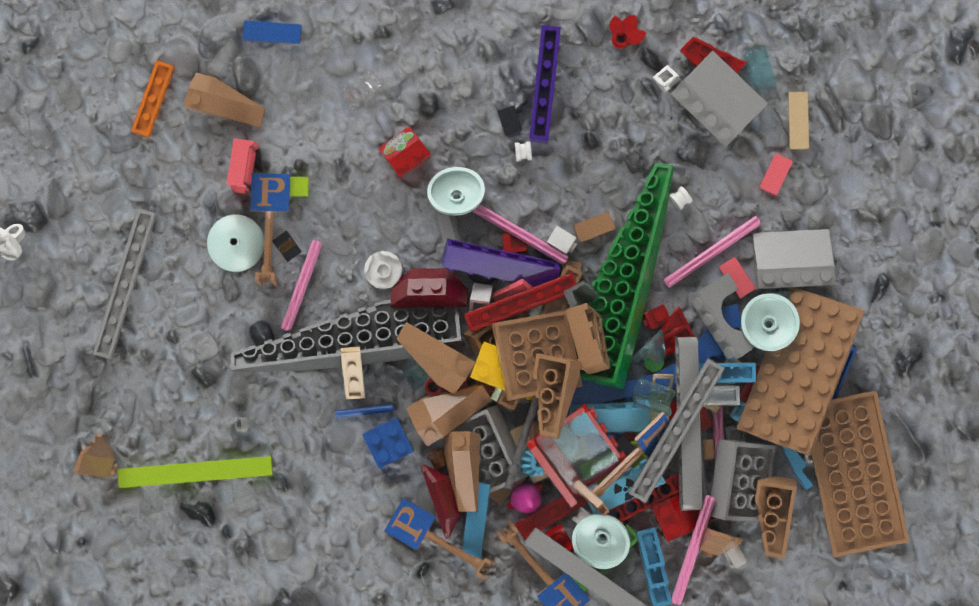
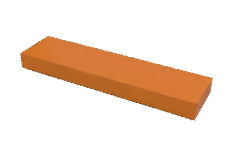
M156 60L131 132L150 138L175 66Z

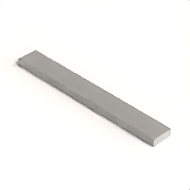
M140 208L137 209L93 355L110 360L113 359L155 223L156 213Z
M707 358L631 487L630 495L644 503L647 502L723 373L724 367Z
M536 527L524 542L525 545L612 606H647Z

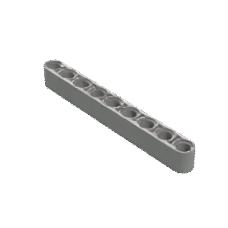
M677 337L675 340L677 409L699 374L697 337ZM700 412L678 447L679 502L681 511L702 509Z

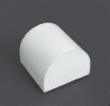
M668 65L653 77L656 84L664 92H667L681 80L679 75Z
M739 545L724 552L732 568H738L747 562Z

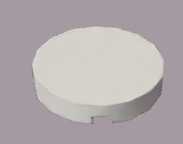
M377 252L371 255L365 263L364 272L366 279L375 288H392L402 277L403 269L401 262L391 252Z

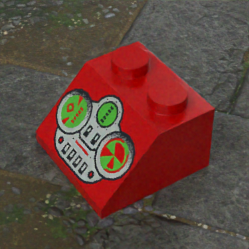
M407 127L378 148L400 179L431 158L429 151L410 127Z

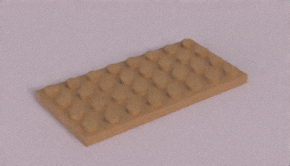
M793 287L790 289L787 299L794 305L799 315L800 325L797 336L792 343L781 350L766 351L756 377V382L753 384L736 429L810 456L865 311Z
M877 391L832 399L810 454L832 556L835 558L910 542Z

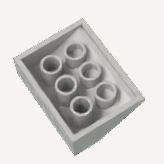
M714 51L671 93L725 146L729 145L768 104Z
M829 229L752 233L755 290L830 287L836 285Z
M495 405L469 417L451 431H470L481 434L479 483L490 484L491 487L498 480V485L490 488L489 493L505 486L509 473L507 470L509 464H512L517 448L498 406ZM520 467L519 474L516 475L514 482L528 476V474L522 472V467Z
M719 439L711 496L715 498V503L710 515L711 517L733 521H759L755 502L757 482L759 479L772 477L776 445Z

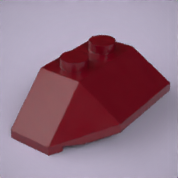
M413 268L392 288L390 306L467 307L468 288L452 271L446 268Z
M422 465L421 469L445 540L449 539L461 515V512L458 511L449 476L427 465Z

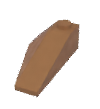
M470 431L450 432L444 436V456L458 511L478 512L481 434Z
M97 434L95 440L90 442V446H86L81 451L74 473L111 478L112 475L116 474L118 464H116L117 457L105 435Z
M706 528L699 550H701L702 555L712 558L713 554L718 556L740 545L743 539Z

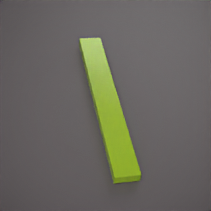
M272 456L117 469L118 487L126 488L273 475Z

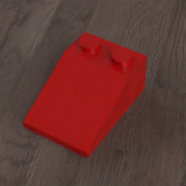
M679 493L651 506L665 541L669 542L695 529L700 510L681 511ZM710 516L709 522L716 518Z

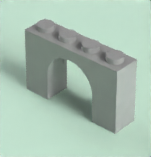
M727 273L690 296L689 300L725 357L731 363L754 349L755 346L745 338L743 331L730 327L722 315L721 305L724 298L738 290L733 279Z

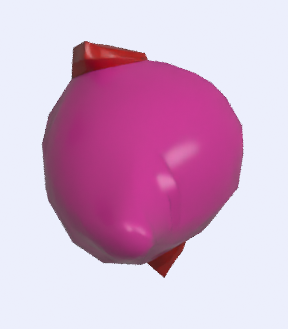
M524 482L516 485L507 503L508 509H516L525 514L535 512L541 505L540 491L542 484L539 482L534 484Z

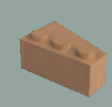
M587 303L565 309L578 354V361H582L580 369L587 374L609 369L610 364L601 315Z

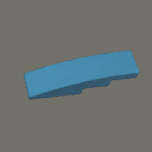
M704 363L699 364V372L703 367ZM717 363L725 368L717 383L756 382V363ZM674 364L675 384H676V364Z
M780 446L792 473L803 489L808 490L813 484L801 470L807 464L797 451Z
M479 483L478 512H467L463 551L475 558H481L490 484Z
M656 528L636 532L651 604L652 606L670 605L672 600L668 589L669 583Z

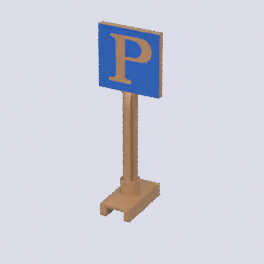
M252 173L250 211L265 212L264 263L261 272H255V281L259 286H263V281L265 283L271 281L274 287H278L279 279L273 273L272 266L274 212H289L290 174Z
M661 412L635 438L638 447L599 485L589 489L580 480L573 485L579 491L578 493L603 516L609 510L600 497L642 453L649 459L670 423L665 413Z
M402 498L384 532L415 550H418L424 538H427L470 563L477 570L476 576L481 579H488L489 575L485 571L488 572L490 570L489 565L495 566L496 561L491 558H484V560L479 557L475 558L432 533L430 527L436 516Z
M510 519L507 521L509 527L505 528L502 533L498 529L495 531L504 544L508 541L510 545L515 546L547 584V587L536 595L544 606H584L590 601L589 597L567 573L563 572L555 580L550 577L519 540L520 537L517 535L519 530Z

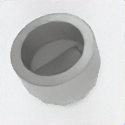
M237 417L235 421L236 431L247 432L251 427V421L246 417Z

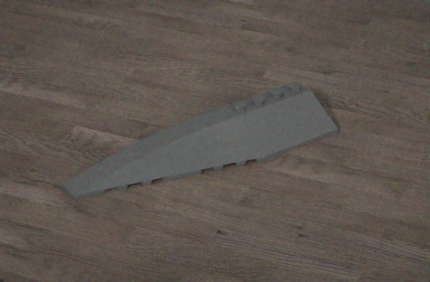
M391 300L374 303L375 305L369 308L362 307L357 312L348 315L345 313L339 315L340 317L337 319H328L302 328L300 332L285 334L277 340L272 341L270 339L257 347L253 345L231 353V371L270 372L342 367L341 348L360 347L362 365L414 359L396 339L406 322L461 353L464 352L459 307H391Z

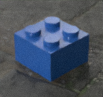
M398 417L362 434L379 469L414 452Z

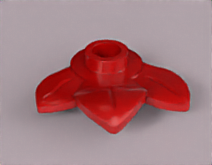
M630 15L623 20L617 16L611 19L609 29L613 34L611 42L614 47L624 49L628 45H637L643 41L646 32L637 29L636 15ZM618 37H623V38H624V42H622V43L618 42V41H617V38H618Z

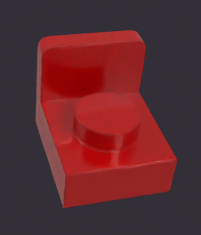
M662 304L644 312L642 322L646 329L649 328L652 331L663 326L670 316L665 305Z
M561 523L544 533L570 552L574 551L573 544Z

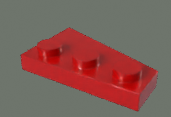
M694 36L679 51L695 67L712 51L736 73L747 64L746 61L723 52Z

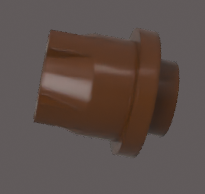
M435 447L428 451L429 455L426 458L431 461L435 470L446 465L443 448Z

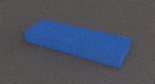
M244 20L243 40L300 44L302 25Z

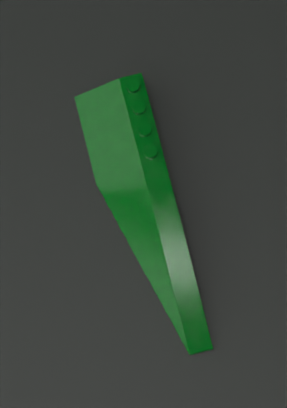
M655 163L644 184L645 188L638 195L636 205L629 212L627 222L621 227L608 252L609 256L605 263H602L596 280L592 282L598 297L587 302V304L601 315L610 368L593 374H587L580 369L581 380L606 387L624 389L661 243L674 171L673 165Z

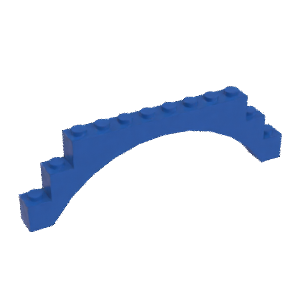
M738 304L721 307L722 315L727 324L733 329L738 330L741 327ZM708 328L698 340L699 364L705 363L709 357H712L713 360L724 358V353ZM674 364L655 373L672 374L674 376L672 388L676 387ZM653 374L636 380H627L624 389L606 387L582 380L583 387L575 389L570 405L596 404L600 402L616 403L615 399L623 398V402L635 400L634 396L640 394L642 398L649 397ZM656 378L654 391H668L670 379Z

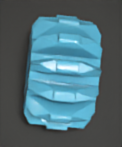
M527 445V450L524 449L522 461L519 465L523 468L522 472L531 477H536V475L543 476L544 469Z

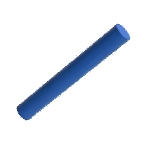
M393 404L335 410L336 418L393 412Z

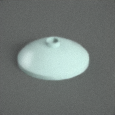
M452 167L440 171L431 179L427 194L429 202L434 209L446 215L458 216L475 210L481 204L485 195L483 180L476 172L463 167Z
M229 215L218 220L211 228L207 238L208 252L212 260L222 269L231 272L245 271L253 267L260 260L264 251V235L261 228L252 219L243 215ZM232 239H237L236 245L231 244Z
M770 293L759 295L753 298L742 312L741 328L743 334L758 349L764 351L781 350L792 343L799 331L800 320L798 312L794 305L783 296ZM770 322L772 327L767 328L765 323Z
M598 513L588 515L578 522L573 531L572 544L577 556L585 563L594 568L608 569L619 565L626 558L630 549V537L627 529L618 519L607 514L603 516Z

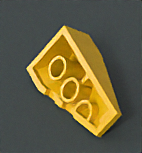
M483 342L470 378L505 391L497 347ZM533 396L526 397L525 399L532 401Z

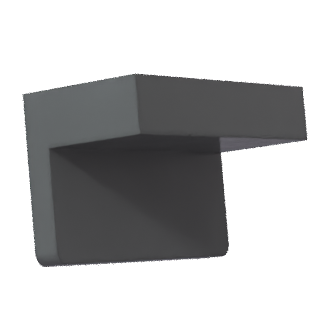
M585 281L564 291L570 308L585 304L598 297V293Z

